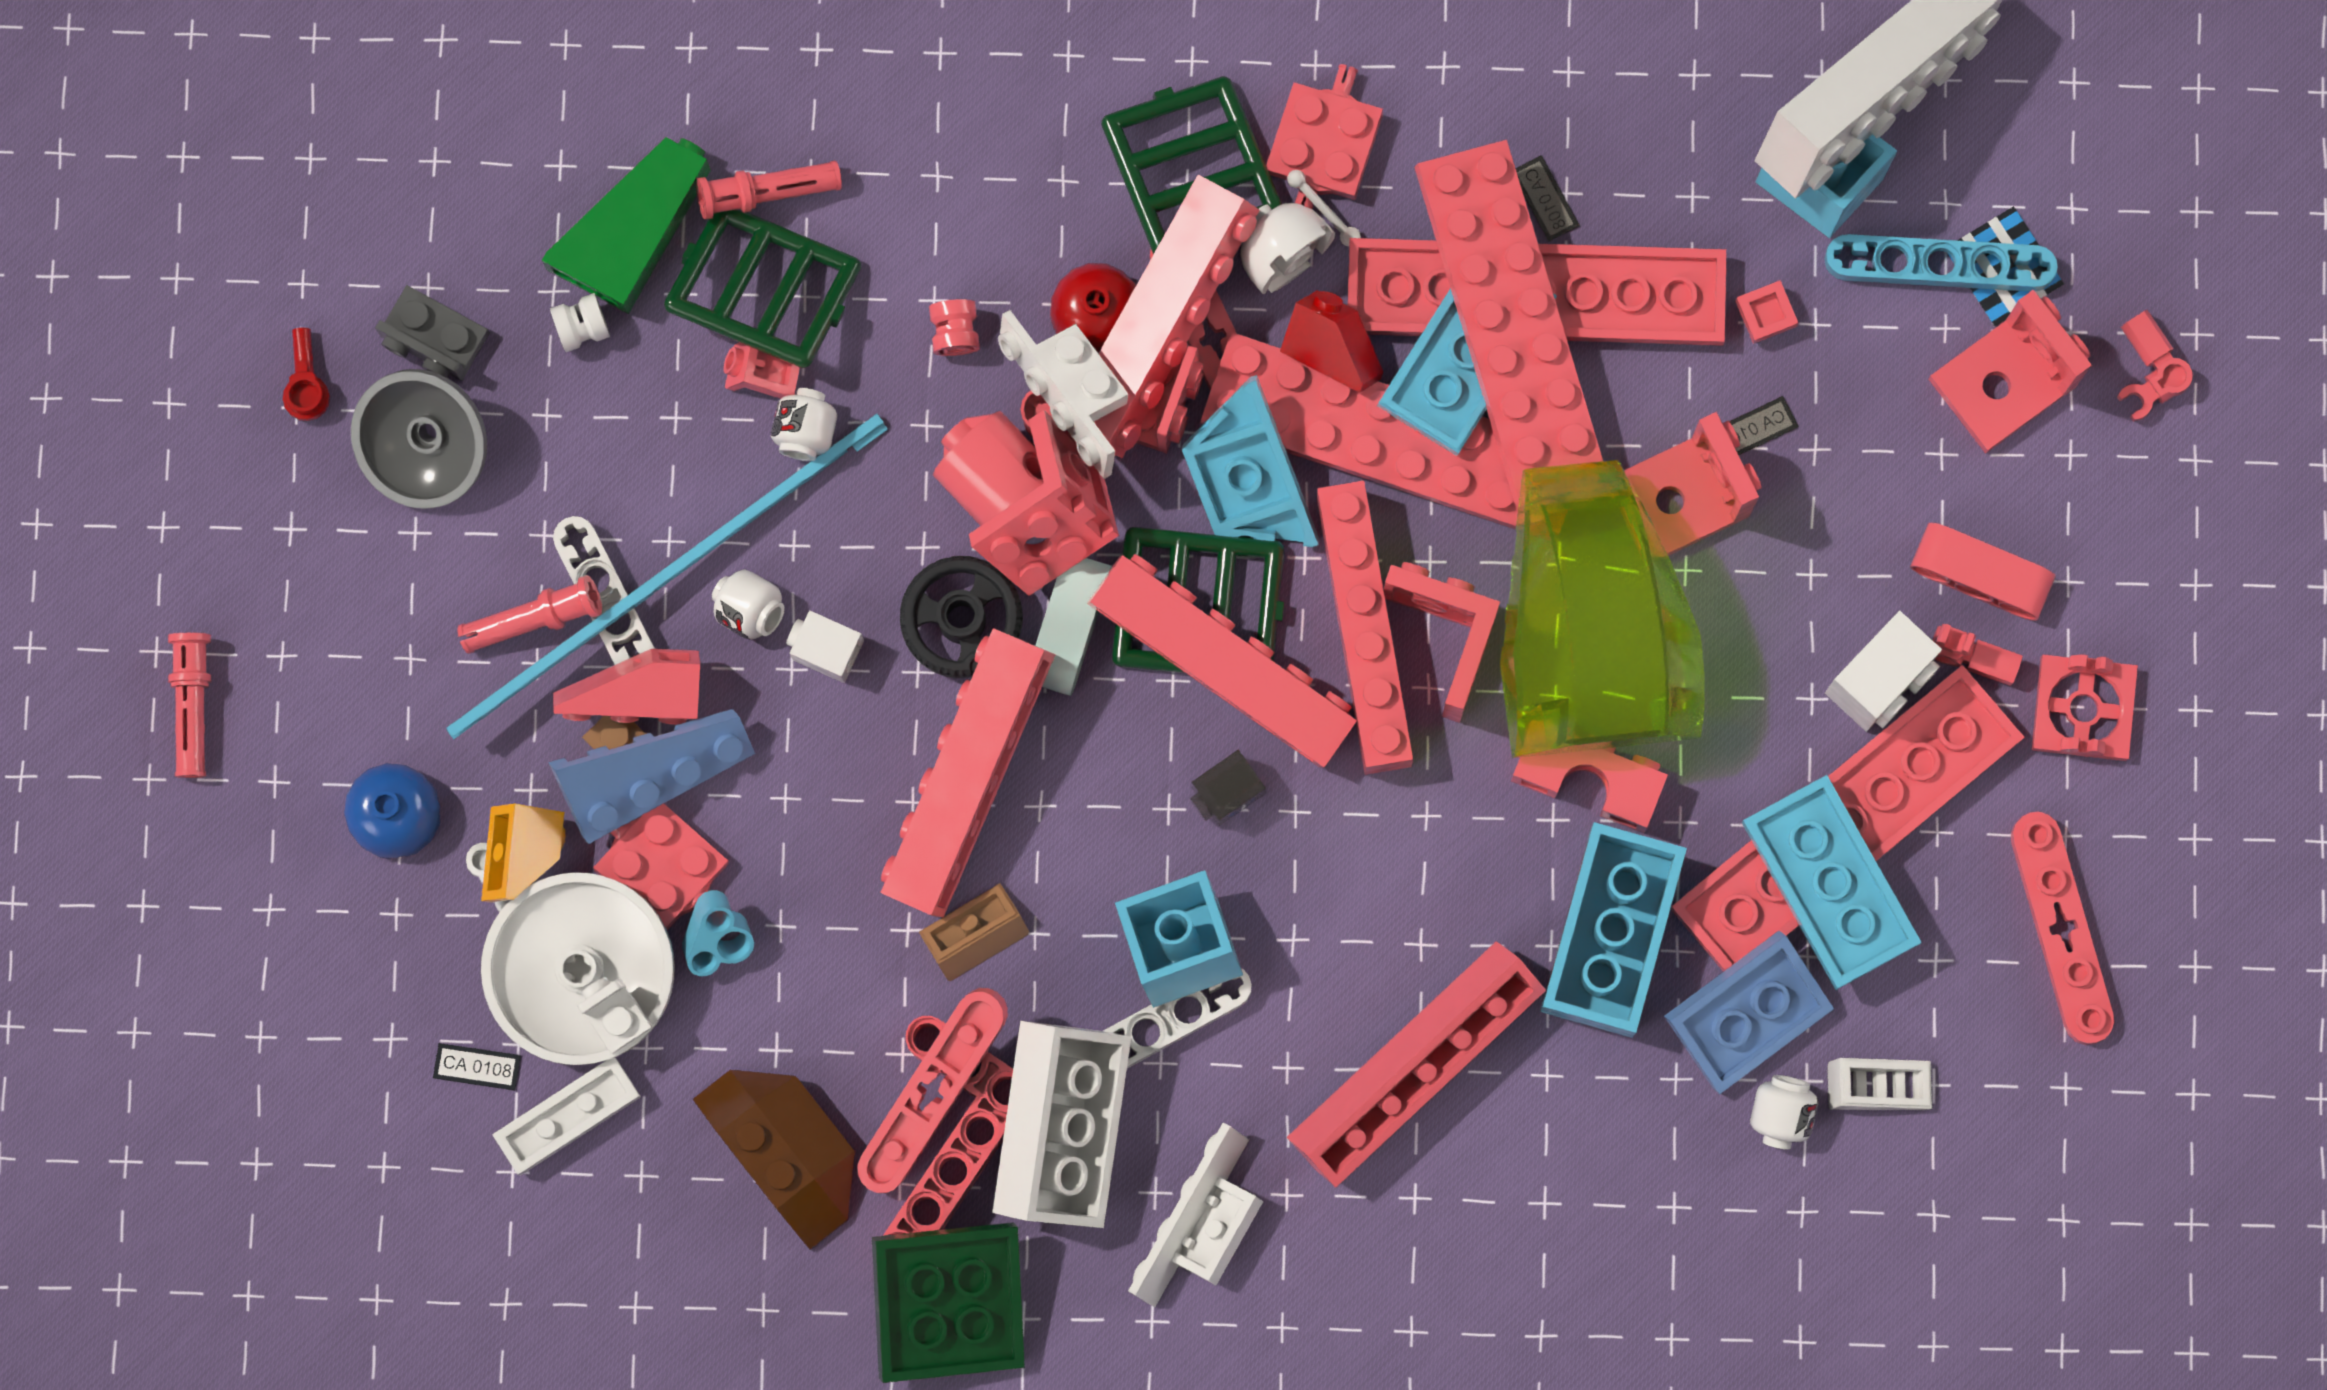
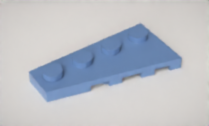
M733 709L675 725L674 731L655 737L648 733L634 737L631 744L610 750L603 746L587 751L588 756L569 762L562 758L548 763L581 835L590 844L754 755L755 752L740 717Z

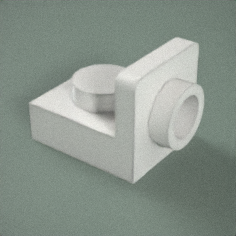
M605 976L581 992L585 1000L579 1003L577 1007L582 1014L586 1015L610 1054H614L653 1028L622 979H616L610 983Z

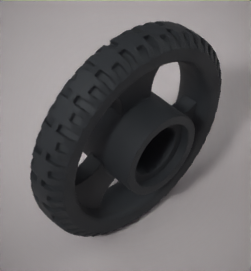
M951 556L929 564L913 578L901 602L900 627L908 649L923 666L939 675L951 678H972L978 665L975 662V654L981 642L979 637L986 625V616L983 608L988 602L994 599H1003L1006 607L1004 633L1019 639L1023 623V611L1015 586L1011 580L990 562L976 557ZM956 573L975 575L974 585L970 591H951L940 602L933 601L925 593L931 584L947 575ZM959 606L969 607L975 613L972 623L964 628H956L948 622L950 612ZM925 623H938L941 632L948 640L961 645L959 659L953 661L934 653L923 642L917 628Z

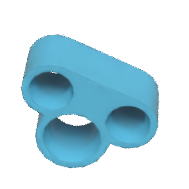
M717 890L705 892L698 898L682 942V950L688 968L697 976L713 974L721 962L731 964L744 961L754 949V940L746 918L742 914L732 911L727 896ZM740 932L739 936L733 940H720L727 933Z

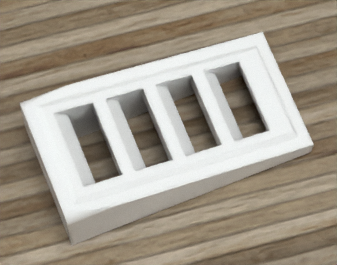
M1838 1058L1828 1063L1829 1109H1932L1931 1061ZM1850 1072H1853V1096H1851ZM1866 1072H1872L1873 1097H1867ZM1886 1072H1892L1893 1098L1887 1097ZM1905 1072H1912L1913 1098H1906Z

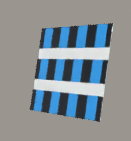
M2014 206L1957 240L2039 246ZM1982 254L1975 260V269L1982 277L1993 278L2000 273L2001 263L1992 254ZM2009 255L2010 268L2006 278L2014 279L2013 274L2015 270H2028L2031 272V279L2038 280L2041 273L2048 270L2047 267L2040 266L2039 258L2032 257L2028 265L2019 266L2014 265L2016 256ZM2056 272V276L2048 287L2035 292L2041 299L2043 296L2064 285ZM1970 288L1994 326L2005 321L2018 300L2030 292Z

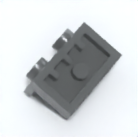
M408 285L405 286L386 321L379 320L375 327L378 334L384 338L381 345L390 352L406 359L408 353H411L424 360L423 369L440 374L446 378L451 375L460 381H463L490 334L487 328Z

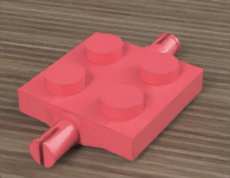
M1340 64L1332 90H1318L1293 83L1266 167L1271 176L1287 180L1292 170H1300L1305 175V182L1316 194H1335L1355 200L1384 113L1383 108L1359 102L1350 95L1358 70L1351 66L1347 70V65ZM1299 189L1295 203L1304 204L1305 207L1312 209L1314 204Z
M662 804L631 821L629 824H625L610 832L615 837L612 846L593 869L598 875L621 882L640 894L654 908L666 930H668L680 916L694 909L698 898L710 890L714 879L727 867L729 862L669 807Z

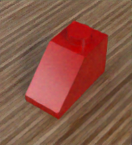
M1316 290L1296 302L1280 352L1359 393L1381 380L1383 369L1357 310L1344 304L1343 300L1336 294L1327 291Z

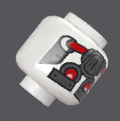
M799 388L797 395H787L778 401L771 429V438L775 444L780 446L779 453L797 460L814 461L816 460V455L824 454L830 449L837 421V412L833 406L824 401L825 394L813 389Z
M744 569L735 572L730 577H723L716 584L712 593V600L715 602L713 613L716 621L743 638L753 640L762 635L768 636L778 627L782 620L785 607L782 603V595L779 588L751 571Z
M1774 1075L1772 1081L1764 1082L1758 1087L1750 1124L1754 1130L1764 1135V1144L1780 1149H1791L1792 1142H1802L1810 1137L1818 1108V1098L1809 1090L1810 1084L1808 1082L1789 1076Z

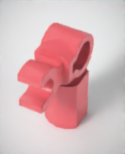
M2148 310L2143 311L2120 327L2147 367L2153 365L2155 368L2153 372L2145 376V384L2127 385L2117 396L2119 401L2124 400L2130 395H2136L2141 399L2142 408L2130 417L2133 422L2145 418L2155 401L2158 400L2163 404L2172 397L2181 395L2187 390L2192 381L2190 365L2182 359L2173 358L2170 352L2174 348Z
M1942 624V626L1937 627L1932 641L1942 651L1935 658L1936 661L1960 667L1964 663L1967 664V671L2008 686L2014 683L2022 661V655L1981 640H1977L1974 644L1975 634L1970 632L1967 634V632L1953 628L1948 624Z

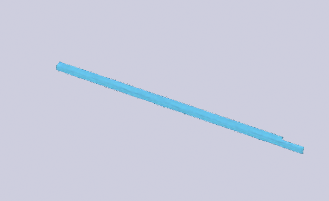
M875 414L830 447L827 452L819 455L816 460L808 463L446 728L447 732L453 740L794 490L811 480L827 466L848 452L847 449L853 446L858 452L888 430L878 414Z

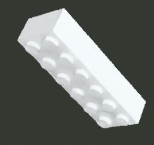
M1911 0L1777 112L1756 156L1755 162L1795 199L1809 187L1814 191L1819 189L1834 172L1833 167L1840 161L1845 164L1851 162L1865 146L1864 141L1872 134L1876 138L1882 136L1896 119L1894 115L1902 109L1910 112L1924 98L1927 93L1926 88L1932 83L1941 86L1954 73L1957 68V62L1963 57L1968 61L1972 60L1984 48L1988 41L1984 35L2001 17L1997 10L2002 0Z

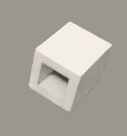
M810 610L805 621L796 620L787 639V645L792 647L790 655L793 661L842 683H845L864 642L861 633Z

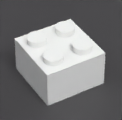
M1899 610L1833 680L1825 694L1866 732L1875 723L1883 729L1907 702L1902 694L1907 689L1916 694L1938 670L1940 666L1934 660L1942 649Z

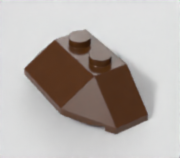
M730 1069L693 1098V1101L717 1134L809 1250L813 1249L848 1221L855 1151L796 1076Z

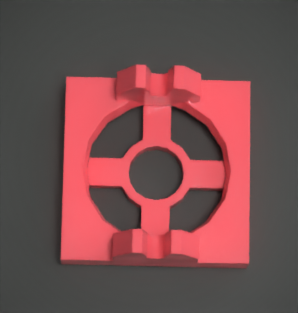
M2083 654L2070 657L2042 655L2040 657L2031 750L2127 761L2130 751L2138 665L2113 663V660L2107 657L2093 659ZM2079 673L2078 691L2072 693L2068 699L2051 697L2053 689L2062 679ZM2095 674L2101 676L2113 686L2119 697L2120 705L2102 703L2100 697L2093 692ZM2085 695L2094 700L2097 705V713L2093 720L2081 722L2073 717L2070 705L2074 698ZM2050 713L2065 714L2067 720L2074 725L2073 737H2065L2057 731L2050 718ZM2100 718L2118 720L2116 727L2108 736L2101 740H2089L2090 727L2096 724Z

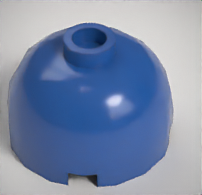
M391 763L369 768L356 778L346 795L344 810L349 833L364 850L380 858L389 859L414 855L428 845L439 828L441 815L439 814L440 804L437 791L422 773L407 765Z

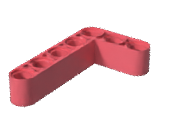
M921 1016L914 1019L907 1028L906 1044L910 1052L921 1062L928 1051H922L916 1047V1034L924 1027H934L941 1032L946 1023L933 1016ZM988 1051L981 1061L979 1072L969 1079L963 1089L975 1097L974 1101L884 1235L943 1230L1002 1143L1008 1105H1003L995 1099L994 1090L1001 1081L1012 1080L1013 1068ZM943 1071L940 1073L943 1077L947 1076ZM979 1119L989 1121L994 1127L992 1139L984 1145L973 1144L967 1137L969 1126ZM951 1159L961 1160L967 1167L965 1179L957 1185H948L941 1178L942 1166ZM925 1199L936 1201L940 1207L939 1218L931 1225L918 1224L914 1218L915 1206Z

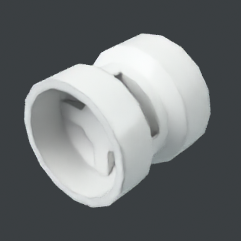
M595 293L581 297L576 305L569 307L561 304L550 308L565 352L580 348L581 343L586 340L592 339L598 342L610 337Z

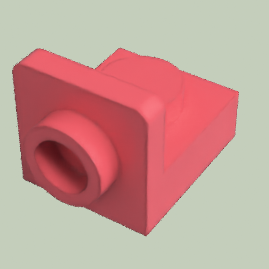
M739 342L728 351L724 361V373L727 374L725 388L736 391L745 387L781 399L787 395H795L800 367Z

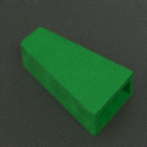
M665 137L545 253L542 262L546 270L589 294L595 293L597 298L629 314L697 195V178H707L711 171L707 159L703 157L705 151L684 138H681L679 143H676Z

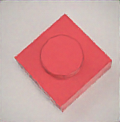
M1781 280L1736 298L1735 302L1753 344L1796 328L1798 325L1797 318Z

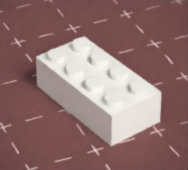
M1020 1021L993 1213L1026 1221L1104 1228L1131 1036L1092 1029Z

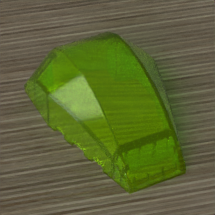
M1618 460L1524 469L1522 471L1515 531L1517 532L1515 554L1512 557L1510 574L1512 576L1510 597L1506 608L1505 640L1500 660L1512 758L1700 738L1705 710V672L1701 634L1670 558Z

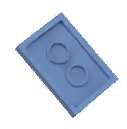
M1777 931L1664 1017L1711 1087L1718 1094H1721L1834 1008L1786 935Z

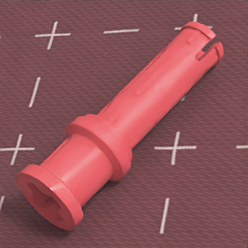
M836 160L824 164L754 176L742 170L736 171L735 177L708 181L706 177H701L696 180L698 203L704 219L713 218L714 213L741 209L743 213L751 212L752 209L756 208V203L794 198L831 190L838 191L842 188L841 173Z
M585 575L578 578L577 584L557 591L552 588L543 590L538 595V600L467 624H460L457 628L458 637L465 635L466 637H471L478 634L472 638L462 640L460 643L465 652L470 654L475 652V650L545 626L549 629L559 630L565 627L567 621L589 615L592 618L600 616L602 614V602L594 581L590 576Z
M174 633L168 635V643L173 645V673L168 675V682L171 683L172 688H175V777L178 778L206 777L204 688H208L211 682V674L206 671V644L211 642V635L206 633Z

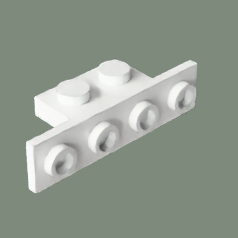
M1011 310L1003 313L1000 335L998 336L1002 352L1010 361L1015 360L1024 371V377L1030 390L1036 396L1041 395L1050 406V412L1056 425L1062 431L1068 430L1076 441L1077 450L1082 460L1088 466L1094 465L1103 479L1112 475L1115 450L1094 421L1126 405L1129 394L1076 324L1036 345Z
M1222 1123L1218 1132L1209 1139L1202 1161L1194 1175L1190 1176L1184 1183L1181 1190V1198L1171 1216L1161 1224L1157 1233V1241L1148 1257L1135 1270L1133 1283L1128 1291L1153 1307H1156L1178 1266L1216 1286L1263 1203L1262 1200L1253 1194L1226 1181L1249 1139L1231 1126Z

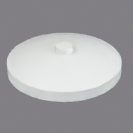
M565 873L550 876L533 883L514 900H510L499 912L487 934L481 961L484 995L490 1011L502 1030L515 1043L531 1054L552 1062L570 1065L594 1064L606 1061L629 1051L639 1044L657 1025L668 1005L675 971L671 940L654 908L640 894L627 885L605 876L590 873ZM605 976L610 983L616 979H622L653 1027L614 1054H610L586 1015L582 1014L577 1007L579 1003L585 1000L581 992Z

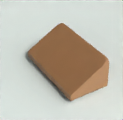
M999 883L944 916V918L919 931V934L946 979L952 981L1029 934V930L1003 886Z

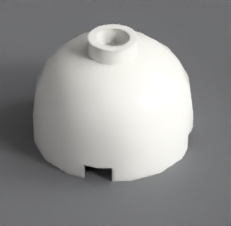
M1284 203L1274 209H1271L1266 204L1259 208L1260 211L1256 216L1255 230L1247 241L1242 242L1240 256L1243 268L1262 294H1265L1267 289L1272 293L1290 283L1311 266L1308 259L1312 256L1315 248L1322 255L1334 240L1335 232L1314 210L1297 203Z

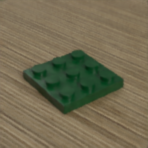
M1014 1222L872 1237L879 1379L882 1383L1025 1368L1018 1226Z

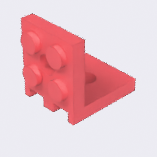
M2034 290L2018 300L2006 321L1930 375L1928 379L1985 454L2075 389L2092 366L2088 361L2090 352L2083 341L2075 334L2071 336L2067 334L2058 322L2061 320V315L2056 306L2046 296L2040 299ZM1991 375L2002 377L2008 384L2007 396L2002 399L1990 398L1983 390V380Z
M1045 410L1029 419L1044 483L969 534L971 547L1028 596L1119 536L1105 479H1103L1094 465L1088 466L1082 460L1077 450L1076 441L1067 430L1062 431ZM1032 537L1046 538L1038 544L1026 543Z
M1717 412L1699 420L1691 439L1609 477L1615 501L1647 566L1750 517L1759 498L1757 491L1762 487L1757 473L1750 463L1743 465L1735 448L1740 446L1738 436L1728 420L1723 423L1721 422ZM1664 490H1674L1682 497L1683 508L1675 514H1666L1657 506V495Z
M1403 562L1401 568L1391 565L1384 586L1385 599L1471 628L1442 714L1443 718L1460 723L1497 616L1500 601L1474 593L1475 586L1460 579L1449 577L1446 583L1428 577L1429 570L1416 564Z

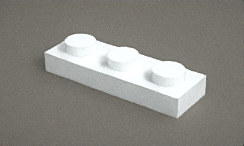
M614 1057L598 1065L492 1135L516 1173L521 1176L641 1098L617 1058Z

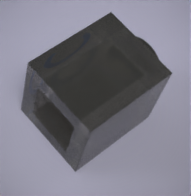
M1238 749L1191 782L1192 789L1196 794L1189 799L1204 821L1213 817L1217 825L1221 826L1266 794V787Z

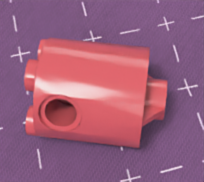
M1001 411L988 415L966 417L956 424L941 441L944 446V458L933 473V476L980 526L1044 483L1035 446Z

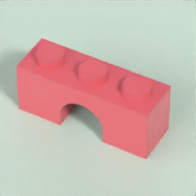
M1545 720L1543 726L1535 722L1533 723L1511 782L1556 798L1562 781L1569 774L1576 771L1591 772L1602 780L1606 789V800L1600 817L1645 833L1668 774L1659 771L1661 766L1659 763L1640 755H1634L1632 760L1614 754L1615 746L1597 738L1590 737L1588 743L1570 736L1572 731L1570 728L1554 721Z

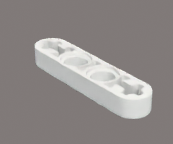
M572 516L558 523L554 530L553 540L573 583L577 584L578 578L585 576L589 570L594 568H602L609 574V585L604 591L599 593L603 614L628 596L595 529L589 521L582 517ZM575 528L579 533L587 531L588 536L584 537L582 542L590 557L596 551L600 554V557L585 560L576 569L573 568L572 563L581 561L576 549L572 545L566 547L563 545L569 539L567 531ZM635 608L628 612L631 622L627 631L614 635L604 629L599 633L615 665L629 659L630 656L624 646L618 652L615 651L614 646L628 643L638 633L641 635L642 640L633 641V644L639 654L649 649H655Z
M1242 969L1243 976L1232 979L1240 978L1243 981V985L1238 988L1240 997L1232 1000L1226 994L1215 999L1214 1002L1220 1009L1213 1013L1210 1012L1207 998L1201 991L1185 996L1197 999L1202 1006V1014L1196 1022L1188 1024L1176 1018L1174 1007L1177 1001L1181 999L1179 998L1154 1008L1151 1004L1103 1031L1117 1033L1124 1030L1126 1036H1131L1130 1048L1136 1055L1128 1059V1069L1240 1008L1251 995L1249 975ZM1222 983L1209 987V993L1211 994L1220 989ZM1144 1019L1152 1020L1160 1029L1158 1041L1148 1047L1137 1044L1132 1036L1135 1024Z

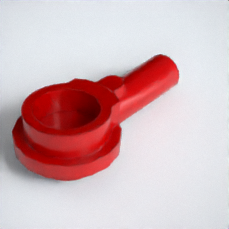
M300 327L292 330L295 373L289 377V382L283 391L282 400L285 409L292 417L299 421H311L325 413L329 406L330 393L325 383L314 374L311 329Z

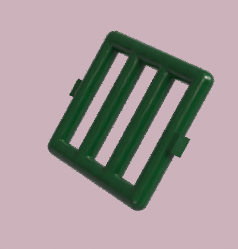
M1221 76L1173 92L1172 87L1156 91L1153 94L1152 100L1107 114L1102 118L1101 126L1153 254L1165 235L1157 212L1181 205L1195 180L1149 195L1140 172L1141 170L1235 139L1245 163L1205 176L1204 178L1224 189L1253 181L1262 205L1256 208L1259 209L1268 204L1271 209L1282 205L1233 83L1226 76ZM1217 97L1219 98L1228 122L1132 153L1123 129Z
M741 209L714 213L713 218L708 220L696 244L690 242L686 248L681 263L684 266L664 302V307L667 312L800 368H807L812 364L830 327L837 328L845 311L843 303L861 270V262L854 256L748 212L743 213ZM730 225L753 236L714 309L710 310L687 299L726 226ZM771 242L796 254L756 328H753L730 317ZM813 260L839 270L800 346L775 337L774 334Z
M1130 527L1126 530L1123 556L1129 560L1134 554L1141 557L1142 547L1171 549L1167 587H1170L1174 581L1186 589L1189 551L1218 554L1212 609L1218 611L1229 620L1231 616L1236 556L1264 558L1257 640L1275 652L1277 622H1282L1284 602L1280 601L1285 549L1281 542L1142 527ZM1115 624L1112 660L1115 665L1126 668L1185 673L1155 651L1132 649L1133 636ZM1273 654V656L1270 658L1273 662H1274V654Z

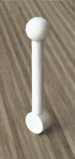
M1292 170L1287 177L1288 184L1293 188H1299L1340 232L1342 244L1349 246L1350 238L1361 237L1358 229L1347 227L1305 182V175L1302 171Z

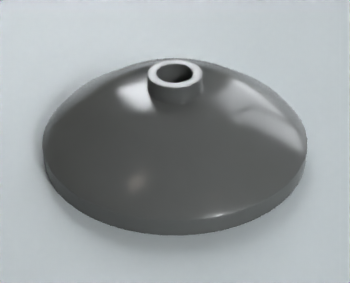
M406 369L388 374L376 381L364 392L353 413L351 442L360 469L379 492L399 504L423 509L447 505L464 495L475 484L483 470L487 455V435L483 419L476 405L464 390L440 374L421 369ZM426 424H430L435 428L436 437L428 434Z

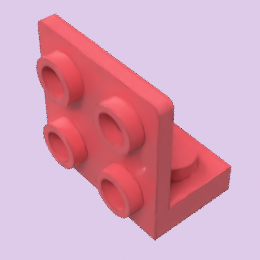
M1189 345L1182 361L1170 371L1164 382V392L1160 401L1154 408L1149 409L1140 425L1141 434L1136 443L1166 454L1171 441L1180 443L1188 421V417H1186L1188 408L1184 407L1187 398L1196 399L1204 377V373H1202L1204 364L1198 362V348Z

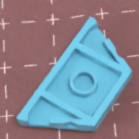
M1257 375L1252 376L1183 444L1182 452L1215 535L1228 537L1246 535L1256 540L1275 541V539L1303 542V546L1306 547L1319 545V536Z

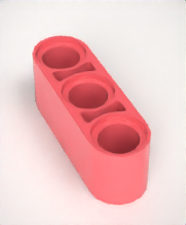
M1928 523L1910 565L1913 571L1928 579L2013 615L2033 621L2038 620L2056 578L2054 573L2040 565L1937 523Z

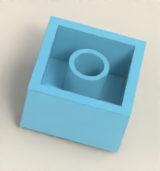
M1872 134L1864 141L1865 146L1848 164L1842 161L1837 163L1833 167L1834 172L1819 189L1814 191L1809 187L1796 199L1763 168H1761L1755 183L1830 239L1883 181L1897 150L1880 137L1876 138Z
M1205 870L1115 903L1141 984L1153 1008L1243 976L1219 901Z

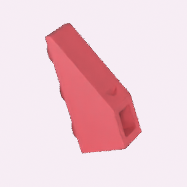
M649 649L554 692L553 712L554 714H563V718L573 721L589 720L591 715L610 716L611 720L622 723L636 722L639 720V717L658 718V721L661 723L673 725L686 723L687 719H697L700 680L699 651Z

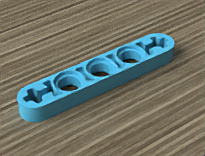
M1853 234L1840 235L1833 239L1826 250L1824 258L1828 272L1836 279L1844 281L2013 291L2043 290L2053 281L2058 268L2057 259L2054 254L2046 247L2038 245ZM1843 246L1851 247V254L1854 256H1866L1868 253L1867 247H1875L1871 261L1873 271L1865 270L1867 261L1863 260L1853 261L1849 269L1842 268V261L1834 259V255L1840 254ZM1889 248L1901 250L1907 259L1906 267L1900 272L1893 273L1887 271L1882 266L1880 260L1883 251ZM1935 251L1947 252L1954 261L1953 270L1946 275L1933 273L1928 267L1927 260L1929 255ZM1988 253L1997 257L2001 263L2000 273L1993 278L1982 277L1975 269V260L1978 256ZM2009 255L2016 256L2014 265L2019 266L2028 265L2032 257L2039 258L2040 266L2047 267L2048 270L2042 272L2038 280L2031 279V272L2028 270H2015L2013 274L2014 279L2006 278L2010 268Z

